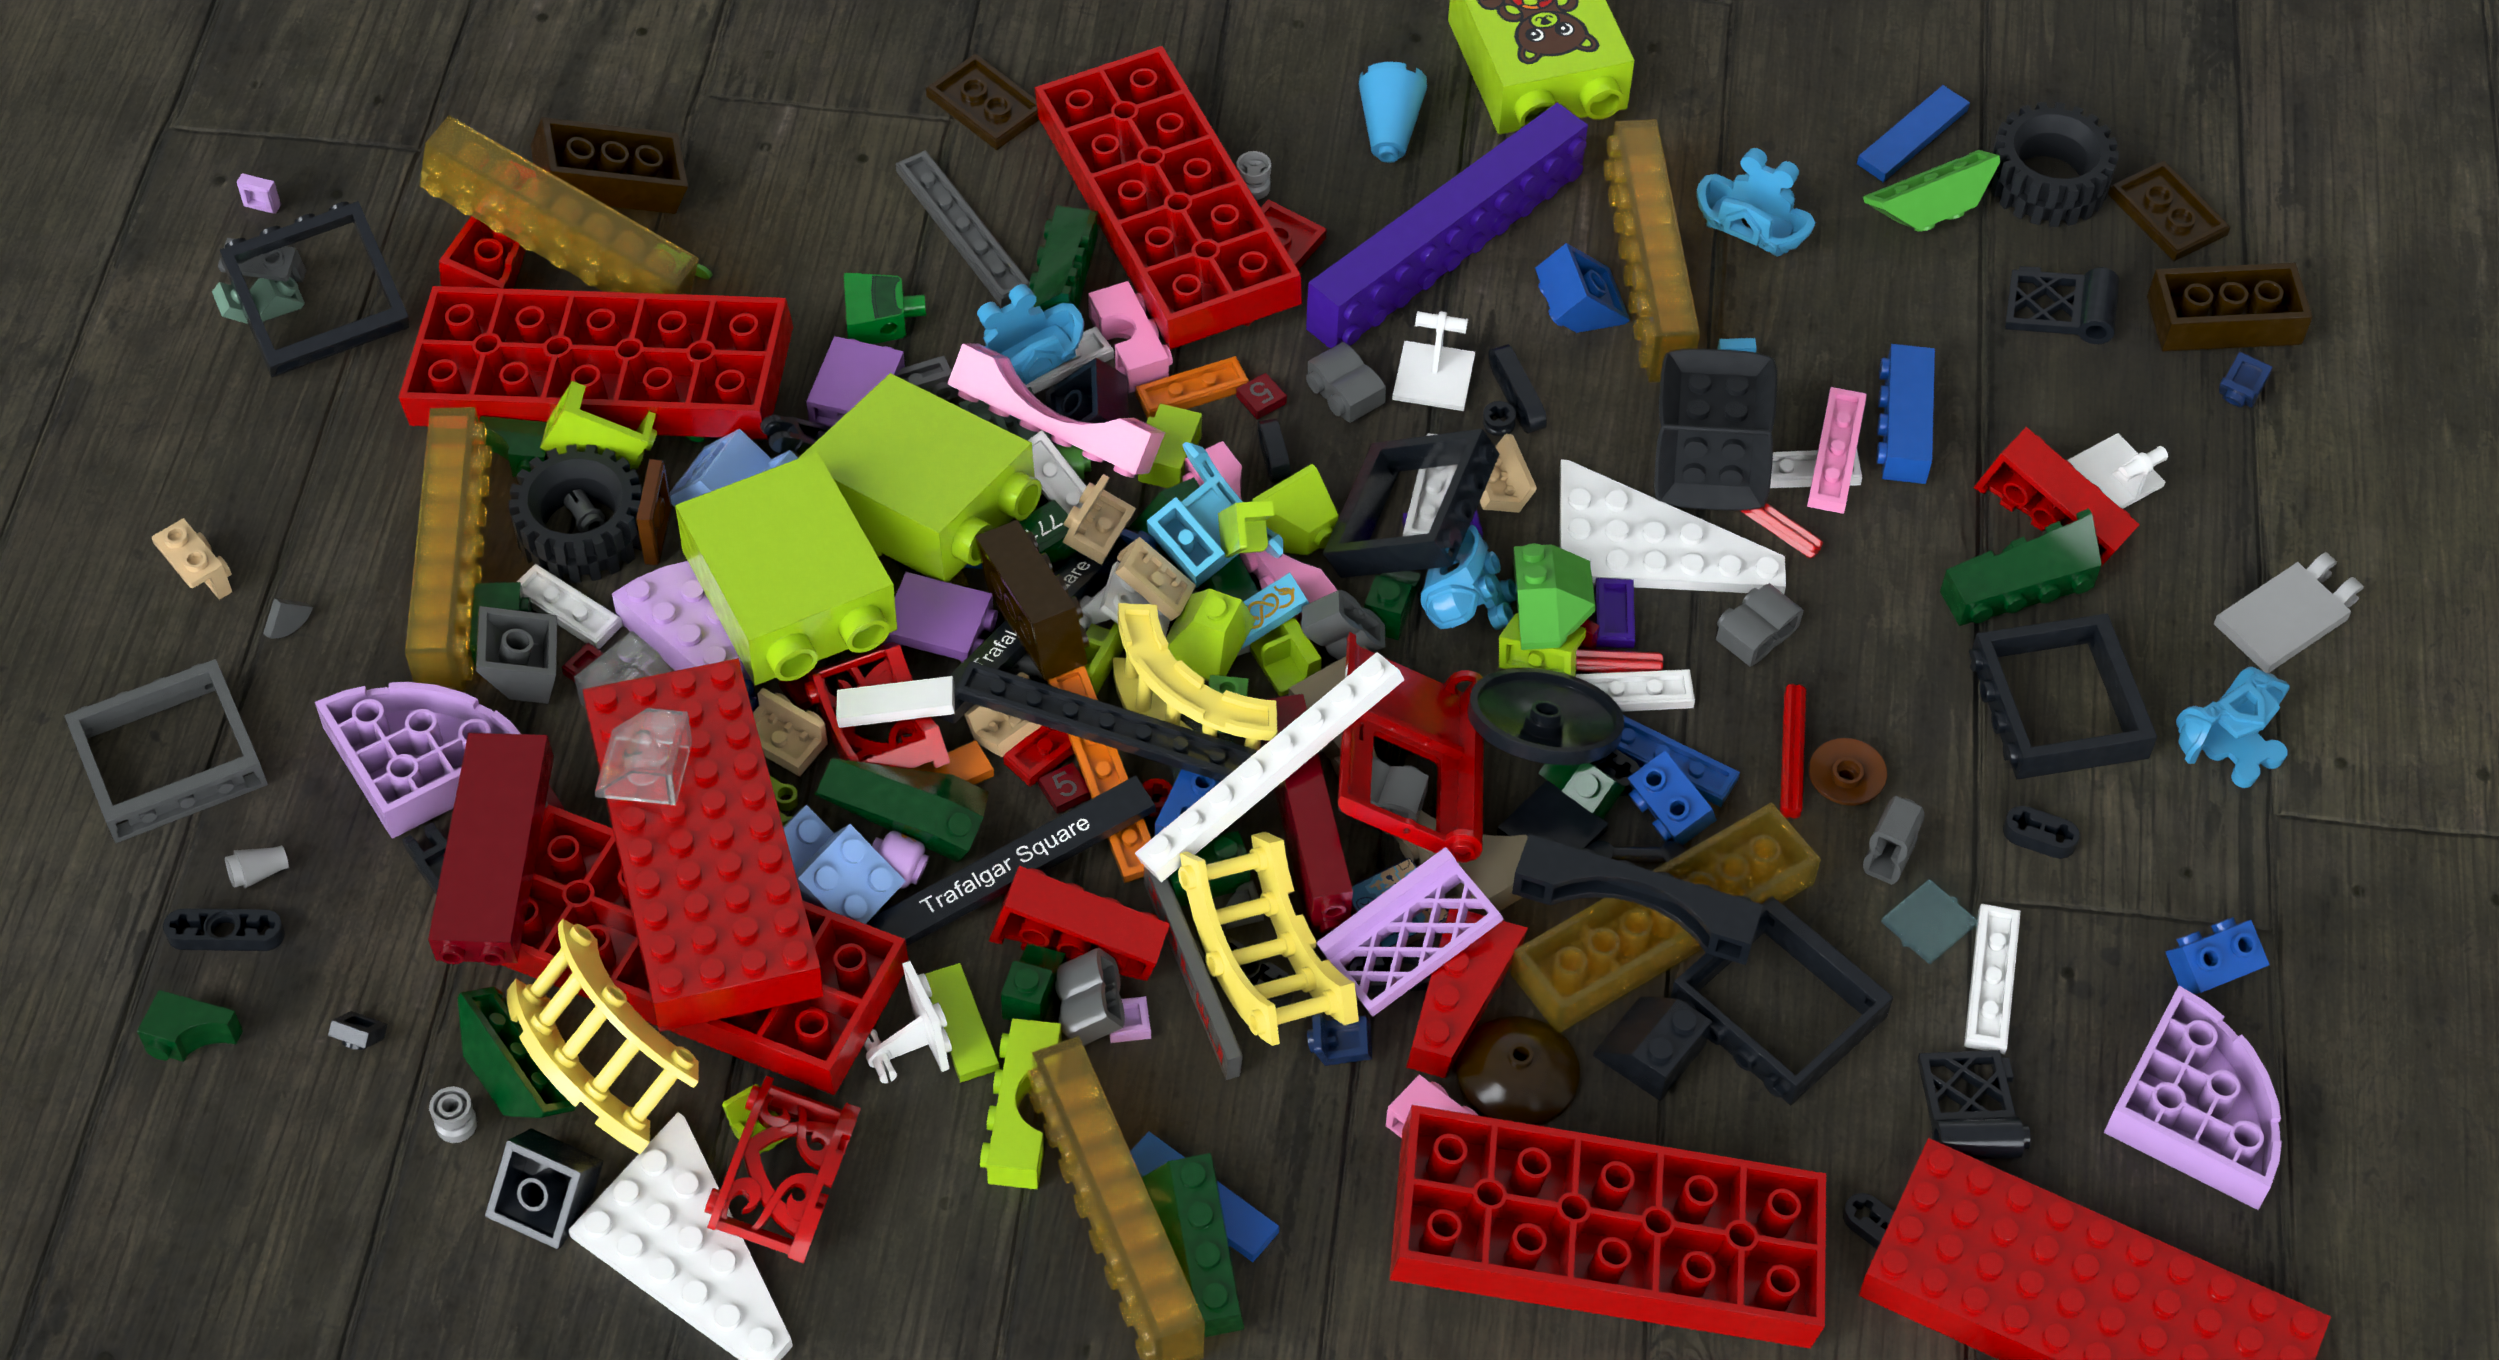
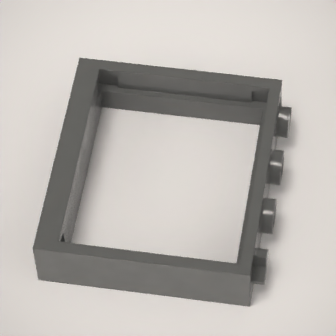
M216 659L194 665L185 671L159 678L150 684L131 691L121 692L115 697L90 706L81 707L77 711L64 715L115 843L268 785L261 764ZM216 691L243 756L113 806L87 739ZM254 771L253 774L243 777V775H246ZM128 820L127 822L117 825V823Z

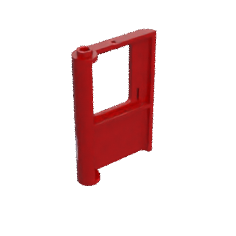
M1349 632L1347 637L1345 678L1375 654L1357 645L1356 635ZM1387 659L1400 670L1405 680L1342 732L1338 806L1343 813L1429 851L1438 853L1446 847L1457 862L1466 863L1473 861L1483 851L1484 738L1471 725L1467 712L1471 690L1483 677L1474 671L1461 670L1451 675L1443 684ZM1462 681L1472 682L1464 692L1459 691L1455 687ZM1374 736L1429 759L1437 765L1436 831L1420 825L1412 819L1404 818L1371 803Z

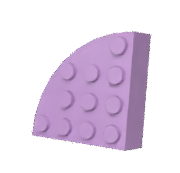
M688 561L664 566L642 575L612 593L615 612L617 616L621 617L623 626L675 671L739 658ZM739 658L744 679L751 680L741 659Z
M392 682L389 683V687L366 690V687L362 686L341 691L315 702L323 729L392 839L454 808L468 733L521 734L510 720L497 710L493 712L491 709L479 704L478 699L464 692L434 684Z
M2178 986L2123 1091L2104 1133L2259 1210L2271 1188L2280 1161L2282 1143L2280 1141L2279 1121L2281 1120L2279 1102L2270 1076L2251 1044L2242 1034L2237 1036L2232 1028L2223 1021L2224 1016L2208 1002Z

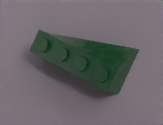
M1056 205L1053 219H1047L1045 223L1044 240H1047L1046 244L1040 245L1038 249L1037 266H1039L1038 272L1033 271L1031 274L1030 289L1037 297L1034 307L1040 306L1044 312L1055 305L1070 303L1074 304L1079 310L1098 238V211Z
M2088 508L2076 513L2078 520L2068 525L2062 526L2060 521L2046 526V534L2027 542L2023 536L2011 541V544L2006 546L1996 556L1991 550L1946 569L1940 593L1958 625L1962 626L1973 622L1982 623L1993 616L2003 613H2016L2027 606L2038 603L2047 604L2053 602L2058 597L2072 593L2082 594L2093 588L2102 564L2093 515Z
M1207 1153L1168 1161L1133 1182L1134 1190L1145 1210L1202 1337L1245 1330L1212 1155Z

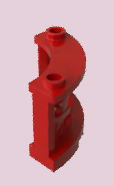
M890 642L871 651L816 670H811L807 674L809 682L804 683L807 697L811 705L818 703L840 759L907 769L931 762L935 768L951 763L939 726L931 717L898 721L889 733V743L875 742L854 733L856 726L843 728L838 726L835 715L837 697H834L828 691L825 678L847 670L858 687L913 681L899 644ZM883 658V661L874 667L864 678L858 666ZM838 680L840 689L853 688L848 682ZM903 734H912L909 737L901 736ZM901 736L902 743H897L899 737Z
M766 1076L761 1087L753 1085L745 1109L751 1112L721 1190L713 1188L704 1210L705 1213L711 1214L707 1228L714 1231L717 1229L788 1254L787 1258L804 1263L829 1196L821 1193L823 1186L831 1188L861 1108L845 1103L843 1110L774 1086L772 1085L774 1078ZM768 1110L780 1113L781 1116H773ZM791 1118H794V1119H797L798 1121H797V1122H790V1119H791ZM759 1121L766 1129L752 1137ZM806 1135H812L810 1145L817 1142L822 1144L823 1149L819 1151L810 1149L806 1141ZM796 1136L799 1154L808 1165L819 1170L818 1175L813 1173L792 1175L785 1179L775 1191L764 1171L759 1152L774 1142ZM744 1158L749 1177L735 1180ZM793 1188H800L804 1191L805 1199L802 1201L794 1200L792 1193L789 1195L786 1204L781 1200ZM743 1195L748 1200V1204L743 1208L742 1214L752 1212L759 1202L762 1203L765 1209L754 1225L727 1216L730 1203L736 1196ZM772 1217L785 1232L794 1237V1240L765 1230L763 1227L769 1218Z

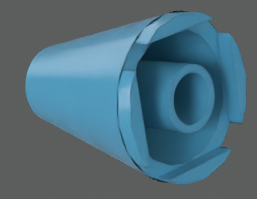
M1381 62L1369 66L1366 74L1363 75V72L1360 74L1359 90L1371 152L1380 161L1391 163L1402 158L1406 153L1427 91V77L1418 68H1416V73L1406 70L1405 63Z

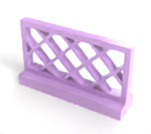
M1445 847L1320 939L1317 945L1326 959H1329L1340 973L1355 983L1356 997L1373 1017L1504 919ZM1461 882L1464 884L1461 899L1444 898L1445 894ZM1426 908H1432L1429 923H1412L1416 915ZM1441 909H1459L1456 922L1438 923ZM1468 909H1485L1488 913L1476 923H1465ZM1393 932H1399L1396 947H1379L1381 941ZM1409 933H1426L1423 947H1406ZM1436 933H1453L1451 942L1443 948L1432 947ZM1357 956L1367 957L1363 971L1346 970V967ZM1377 957H1393L1390 972L1373 971ZM1403 957H1420L1418 966L1412 971L1399 972ZM1370 981L1387 982L1385 991L1373 1000L1368 998L1367 993Z

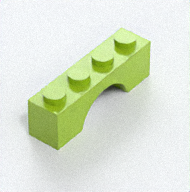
M1012 1018L1010 1033L1002 1034L1000 1058H1005L1003 1070L996 1069L993 1093L999 1094L997 1106H989L987 1117V1130L992 1131L990 1143L983 1142L980 1158V1167L987 1168L988 1184L1038 1190L1044 1155L1043 1133L1034 1129L1023 1120L1018 1112V1107L1024 1096L1031 1089L1042 1083L1056 1080L1062 1046L1060 1023Z

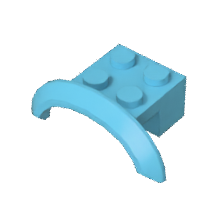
M1185 442L1183 444L1184 451L1204 481V484L1182 502L1177 497L1171 500L1147 520L1148 533L1185 576L1195 583V587L1198 588L1238 555L1225 558V553L1221 549L1218 513L1234 503L1243 501L1219 473L1206 450L1201 446ZM1266 526L1268 546L1265 551L1275 558H1280L1283 554V539L1279 534L1274 533Z

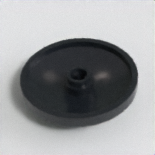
M1512 668L1491 673L1474 685L1468 703V718L1480 736L1509 754L1539 763L1578 765L1600 760L1610 755L1618 747L1624 727L1623 713L1618 704L1607 693L1585 680L1547 669Z

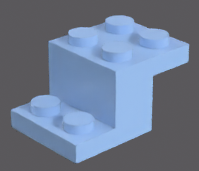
M738 429L702 449L670 491L671 504L675 507L679 503L798 459V457L789 450L771 459L741 429Z
M805 805L783 826L803 901L866 924L906 882L851 824L833 833Z

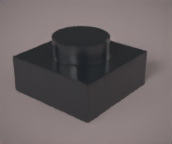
M350 1011L331 1021L328 1036L342 1040V1044L348 1048L363 1050L384 1039L387 1024Z

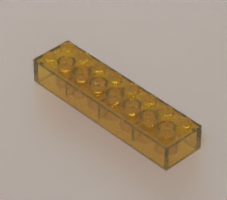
M448 116L426 141L420 187L425 189L430 195L443 199L455 206L463 214L471 215L488 225L493 231L506 235L518 242L524 249L539 254L549 260L554 266L567 270L581 278L587 285L595 286L603 292L691 294L699 258L451 116Z
M1657 119L1615 121L1613 136H1608L1607 152L1610 159L1604 160L1605 181L1611 182L1608 192L1610 207L1616 208L1613 217L1614 231L1621 234L1618 250L1620 259H1625L1626 261L1623 270L1624 284L1631 287V292H1629L1630 313H1636L1634 337L1636 341L1641 340L1642 346L1639 348L1640 367L1646 368L1648 382H1661L1662 364L1666 353L1679 349H1697L1700 332Z
M475 407L430 408L405 654L414 683L434 684L465 693L466 680H472L473 677L472 659L468 657L474 586L475 583H481L480 565L477 564V557H483L484 554L483 535L479 534L480 527L486 526L487 520L485 504H482L483 497L489 496L488 475H485V468L491 467L492 453L490 445H485V423L479 422Z
M1771 802L1652 871L1666 872L1677 879L1694 884H1706L1714 890L1733 896H1745L1760 904L1771 895L1782 903L1814 884L1821 858ZM1604 898L1515 949L1511 976L1551 1026L1560 1033L1703 948L1678 923L1660 912L1638 903L1615 898Z
M1077 1036L1032 1052L1033 1069L1028 1070V1077L1032 1086V1090H1029L1031 1103L1036 1114L1043 1112L1047 1124L1043 1125L1044 1132L1050 1147H1058L1062 1158L1058 1160L1065 1182H1073L1077 1191V1194L1073 1195L1075 1206L1081 1219L1085 1217L1089 1219L1092 1229L1088 1230L1093 1249L1096 1254L1103 1252L1108 1265L1104 1266L1107 1282L1112 1291L1119 1289L1123 1301L1119 1302L1125 1324L1127 1327L1134 1325L1139 1338L1135 1339V1345L1140 1359H1203L1204 1319L1080 1037Z

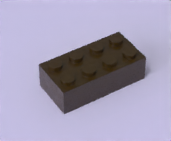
M542 117L530 145L539 199L676 214L688 188L678 133Z
M2296 263L2156 269L2147 295L2162 351L2302 345L2313 318Z
M1015 520L975 536L988 593H992L993 601L1045 681L1088 664L1085 648L1089 647L1090 644L1083 626L1079 624V619L1083 618L1080 603L1075 596L1071 598L1068 596L1066 583L1060 574L1054 575L1053 566L1048 555L1045 552L1039 553L1038 543L1031 531L1026 533L1019 521Z

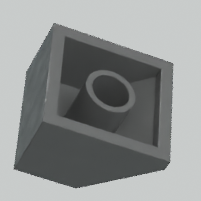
M479 606L476 672L509 700L548 704L556 677L557 615Z

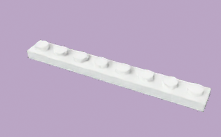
M1376 652L1135 852L1140 862L1160 882H1163L1182 866L1180 853L1189 852L1195 855L1403 682L1405 679L1400 670Z

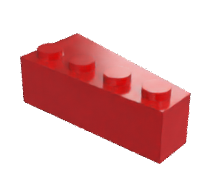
M511 162L507 165L440 258L441 286L514 288L542 205V199H539L534 172Z
M2027 427L2004 449L1973 487L1982 494L1989 490L2001 498L2000 505L2012 512L2017 508L2032 518L2031 525L2042 532L2046 526L2060 521L2062 526L2077 521L2076 513L2089 508L2093 515L2102 566L2140 525L2126 510L2114 503L2097 485L2091 483L2069 461L2063 459L2040 436L2035 435Z
M1019 866L1002 903L989 941L1001 945L1005 938L1022 942L1021 950H1025L1027 943L1066 953V961H1070L1099 947L1115 958L1120 975L1147 981L1157 964L1170 923L1160 920L1152 913L1139 912L1123 906L1116 899L1102 898L1089 893L1077 884L1064 883L1048 877L1041 870L1027 869Z
M1449 909L1445 923H1455L1459 909ZM1468 911L1465 923H1476L1484 915ZM1501 921L1431 973L1406 1068L1442 1078L1447 1077L1461 1049L1477 1022L1483 1016L1511 964L1521 951L1528 930L1527 927ZM1442 933L1438 948H1443L1451 942L1453 933Z

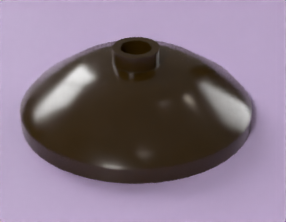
M1507 1016L1481 1025L1470 1034L1458 1056L1457 1082L1460 1091L1471 1108L1484 1117L1540 1126L1560 1116L1570 1106L1578 1089L1580 1068L1573 1047L1558 1030L1545 1022L1530 1017ZM1522 1055L1527 1059L1525 1061H1518L1514 1056Z

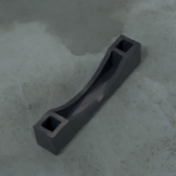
M1529 834L1515 871L1512 894L1550 906L1568 900L1589 897L1615 898L1638 903L1658 911L1678 923L1695 938L1707 954L1743 965L1747 963L1764 906L1745 896H1733L1714 890L1706 884L1690 883L1677 879L1666 872H1654L1637 867L1632 862L1626 860H1614L1598 855L1590 849H1578L1559 843L1550 837H1538Z

